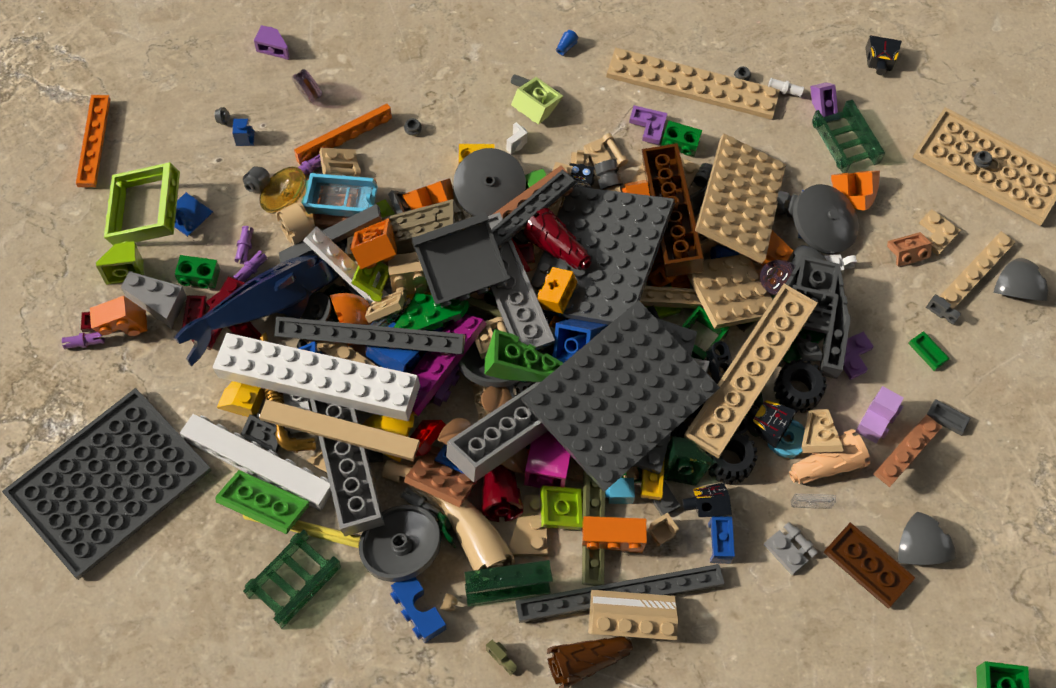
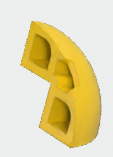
M374 414L362 425L408 437L410 429L413 428L414 414L410 415L409 421ZM385 454L386 456L398 462H400L402 459L396 456Z

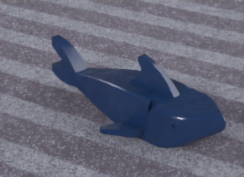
M318 256L291 258L249 280L203 317L185 325L174 338L178 344L194 340L195 344L186 358L192 367L206 351L212 330L246 323L275 313L284 314L286 318L300 319L309 302L310 295L327 286L340 275L325 260L318 258Z

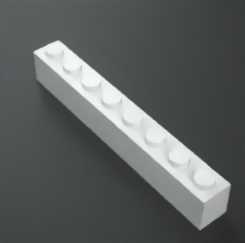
M192 414L180 432L181 437L187 443L251 476L309 501V506L319 511H322L332 494L329 479L313 475L314 473L308 468L303 467L301 469L297 467L296 463L286 458L283 460L276 452L272 450L266 451L254 441L250 443L244 440L245 438L239 433L234 432L232 434L228 432L226 427L221 424L215 425L203 415L199 417Z

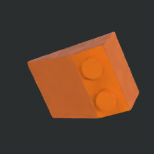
M389 218L354 233L350 249L360 269L365 267L370 269L376 266L377 262L382 260L386 262L395 257L397 246Z

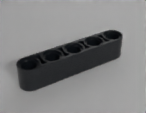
M723 341L715 342L706 350L711 377L716 384L719 383L724 375L720 371V367L726 372L732 363L729 347ZM715 349L720 352V355L715 352ZM745 416L739 426L741 434L748 430L747 416Z

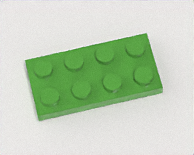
M240 470L237 471L215 497L216 503L284 534H288L309 507V501Z

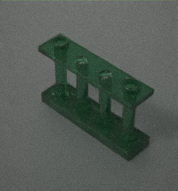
M853 99L846 101L842 112L823 117L819 110L815 111L812 125L818 131L834 158L837 168L842 173H847L852 163L868 158L871 159L874 165L881 163L885 152ZM842 118L847 119L850 124L835 130H830L827 123ZM851 131L855 132L858 137L841 144L835 138ZM858 145L864 147L866 152L848 158L843 151Z
M304 529L300 533H296L283 551L255 579H250L243 590L248 599L255 594L275 612L273 620L281 629L292 620L341 568L340 561L333 556L330 560H326L306 542L309 537ZM299 548L320 565V570L315 575L309 574L291 557ZM284 563L305 581V586L300 591H296L276 573ZM269 579L290 596V601L285 607L280 606L261 589Z
M550 560L464 572L467 606L551 594L549 582H553Z

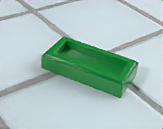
M924 331L908 343L933 371L950 359Z

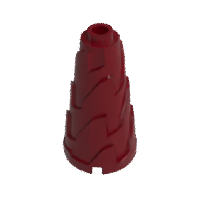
M548 208L537 211L540 215L537 218L532 216L524 228L523 235L526 236L525 238L543 251L546 250L557 259L563 260L574 269L586 270L591 264V256L587 253V250L576 240L577 238L566 228V225L553 211Z
M500 464L484 475L482 514L488 520L499 522V517H504L505 522L520 517L524 512L520 489L517 488L515 472L508 470Z

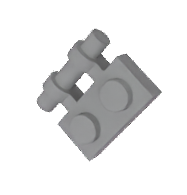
M788 522L784 526L789 532L786 536L779 530L763 545L793 575L808 562L804 556L806 552L813 558L818 551L813 547L814 544L810 540L807 541L800 533L801 530L797 526L794 527ZM793 538L802 546L799 550L792 544L791 540Z

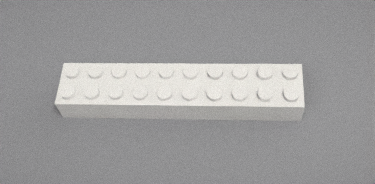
M226 333L213 365V370L220 379L404 421H409L420 388L418 376L230 333Z

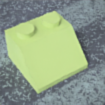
M535 77L517 89L511 105L529 117L533 122L540 124L549 117L563 98V95Z

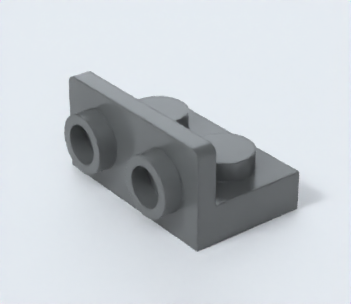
M260 412L258 414H250L240 435L249 441L258 443L266 450H272L277 453L280 445L275 437L277 432L276 425L260 420ZM284 427V429L287 431V434L289 435L290 430Z

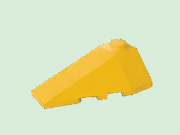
M232 381L224 390L217 408L249 417L250 414H257L265 396L264 388Z

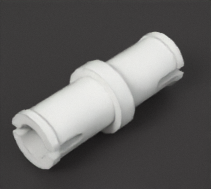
M772 77L768 84V87L778 89L782 94L788 93L800 98L804 90L803 86L791 84L787 80L785 82Z

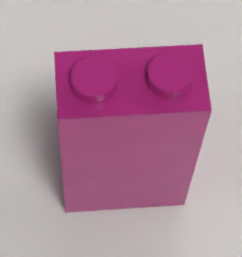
M549 431L531 443L525 470L524 485L537 488H541L543 485L565 487L570 454Z

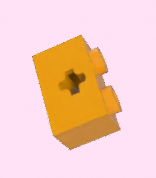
M552 267L550 273L545 278L543 288L539 290L537 296L542 309L563 314L578 283L573 271Z

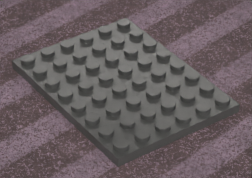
M574 186V190L565 197L558 218L587 250V253L591 256V264L586 270L574 269L545 250L531 280V286L537 297L552 267L573 271L578 283L563 314L542 309L543 313L610 325L638 300L640 301L675 201L672 198Z
M638 300L522 398V402L602 491L605 492L720 387Z
M134 388L2 492L73 576L79 580L212 470L150 402Z

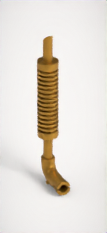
M267 332L261 336V341L268 342ZM264 389L267 400L285 404L282 392ZM275 424L277 431L275 437L283 449L298 453V451H315V438H289L284 426Z

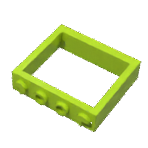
M171 162L112 175L104 238L114 245L124 241L140 242L174 235L180 171ZM162 180L157 224L121 231L126 189Z

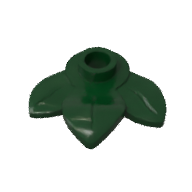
M438 512V521L436 522L441 533H444L448 543L457 548L453 541L454 539L449 533L453 528L448 517Z

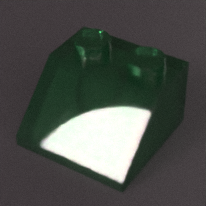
M673 436L668 443L665 454L663 479L696 486L712 465L713 459L691 439Z

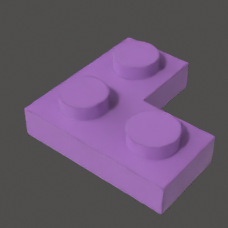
M634 105L629 123L645 127L642 141L659 145L667 113Z
M864 331L847 339L843 370L850 380L866 373L868 370L859 355L872 350L874 346Z

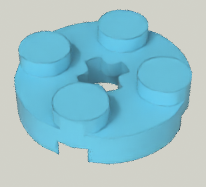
M793 420L784 434L785 437L787 434L790 435V439L793 441L786 442L782 437L776 448L768 443L769 449L781 457L796 458L803 452L802 442L805 428L801 423Z

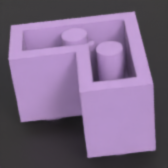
M882 386L858 425L856 433L874 443H877L880 438L884 439L889 431L886 428L888 423L892 424L903 408L900 404L904 398Z

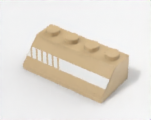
M591 590L588 633L677 640L678 614L675 596Z

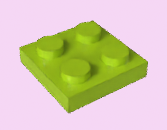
M543 485L540 488L542 527L581 530L583 522L581 489Z

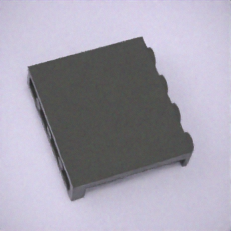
M487 212L412 238L435 306L447 307L452 305L451 301L459 299V301H464L471 298L470 294L475 292L478 295L489 291L488 288L496 286V288L507 285L506 281L510 280L490 228Z

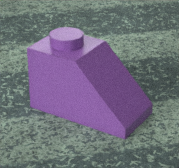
M261 25L254 39L256 52L289 60L288 47L278 29Z
M825 82L810 86L812 104L821 122L839 119L835 84Z

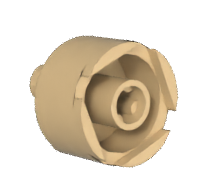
M301 201L295 202L275 213L277 220L282 221L280 227L292 245L303 241L315 226L310 216L307 217L304 213L306 210Z

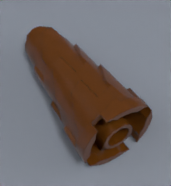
M625 636L581 641L549 647L547 654L552 653V657L547 660L555 684L562 683L559 688H569L583 679L594 675L599 670L629 656L633 646L630 639L625 638Z

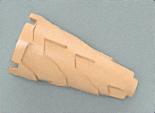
M854 429L845 431L844 434L839 436L844 452L813 453L793 464L791 471H789L790 478L794 483L805 484L823 477L867 467L870 465V461L865 462V459L870 456L866 445L860 435L853 436L856 432Z

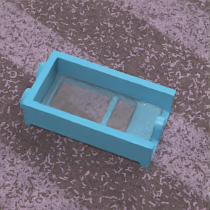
M310 173L309 180L306 181V193L302 198V204L308 214L351 217L374 205L378 186L373 178Z

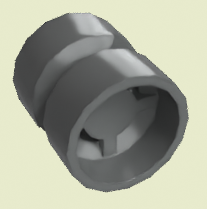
M616 159L606 160L594 166L596 175L600 176L598 183L601 190L618 184L619 186L623 185L621 175L617 173L619 167Z
M779 190L776 214L783 215L786 213L787 217L793 218V207L798 195L793 194L790 196L789 192ZM785 200L789 201L787 208H784Z

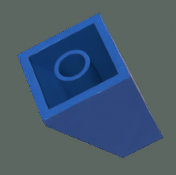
M577 319L556 323L553 357L563 363L566 362L608 325Z
M392 322L388 327H394L396 323ZM366 345V356L376 365L405 373H411L427 352L424 350Z

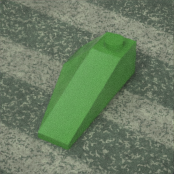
M495 329L485 357V375L503 380L542 382L560 367L563 362L549 354L544 355L535 350V346L531 344L526 345L519 341V337L514 334Z

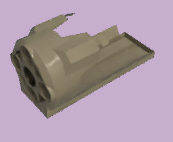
M451 199L384 217L382 221L390 219L397 246L396 255L416 252L412 242L413 237L465 220L466 218L464 212L458 209L454 200ZM354 235L347 239V255L350 258L354 257L350 249Z

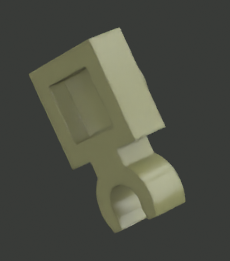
M493 639L486 644V651L512 675L517 670V665L507 657L506 648L500 642L495 643Z

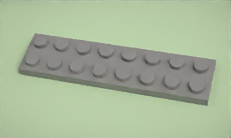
M500 212L488 216L491 229L503 220ZM511 239L499 249L510 280L506 281L507 285L500 288L492 286L490 290L508 333L518 336L519 341L526 345L531 344L535 346V350L555 344V339Z

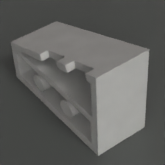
M130 271L121 286L128 299L152 314L157 320L159 319L165 323L170 329H172L187 298L182 286Z

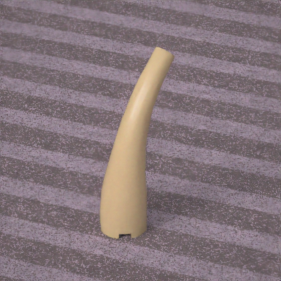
M390 460L385 463L382 472L383 478L399 484H406L420 491L443 509L478 581H482V577H486L487 581L498 578L506 573L504 568L509 564L512 567L515 565V558L502 536L471 502L465 499L460 508L405 483V476L411 470V467Z

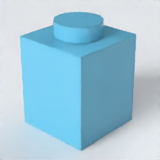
M619 478L605 491V497H608L609 504H633L635 499L634 478Z

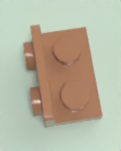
M919 232L890 240L887 247L897 256L896 265L900 267L929 259L931 257L932 243Z

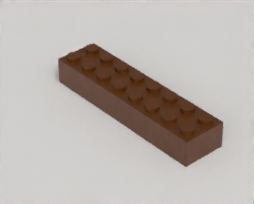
M678 143L642 149L643 167L650 196L672 198L675 201L660 244L665 276L673 277L704 272L703 254L698 232L695 231L696 223Z

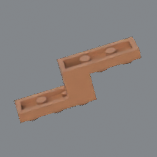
M926 414L876 470L874 475L888 487H891L942 426Z

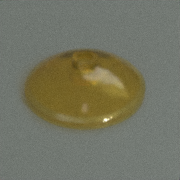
M287 167L274 174L260 194L259 202L262 209L267 213L275 214L291 204L297 203L306 187L305 173L298 167Z

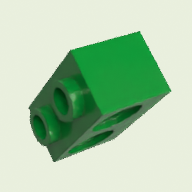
M668 121L661 146L678 143L680 153L695 157L702 130Z
M180 255L174 275L178 284L183 286L192 285L203 289H215L221 269L217 260Z

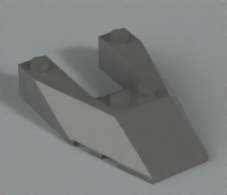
M802 256L785 284L818 302L802 329L825 334L819 370L824 372L823 376L837 379L843 371L851 320L847 308V297L843 289L844 283L840 264Z

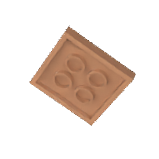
M431 445V450L419 458L405 476L404 482L460 508L478 480L473 482L465 474L434 461L441 448Z

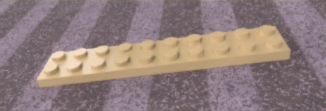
M616 47L606 75L610 79L771 120L774 116L780 90L766 85Z
M783 284L717 384L720 388L707 399L684 434L685 439L716 458L720 457L818 302Z

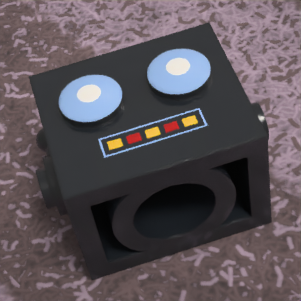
M569 163L570 166H573L570 176L576 180L574 186L591 188L595 182L593 178L595 176L594 167Z

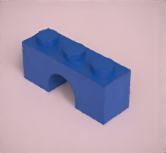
M416 577L395 582L391 585L392 593H390V596L396 605L400 603L403 610L401 613L407 622L411 621L414 625L412 631L418 640L422 638L424 643H427L447 630L446 623L435 607L426 612L418 611L414 607L416 600L424 595V589Z

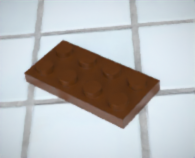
M851 522L823 552L888 609L915 579L911 573Z

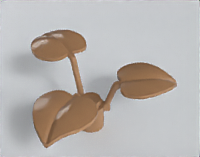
M490 386L482 393L481 403L485 410L493 412L511 400L512 396L506 387L496 388ZM464 418L453 419L442 429L438 441L447 445V441L470 427L471 423ZM524 447L501 463V465L512 472L525 473L528 460L527 448Z

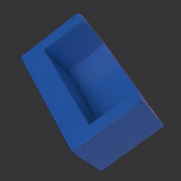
M713 516L708 523V528H711L712 538L710 563L731 564L735 557L732 517Z

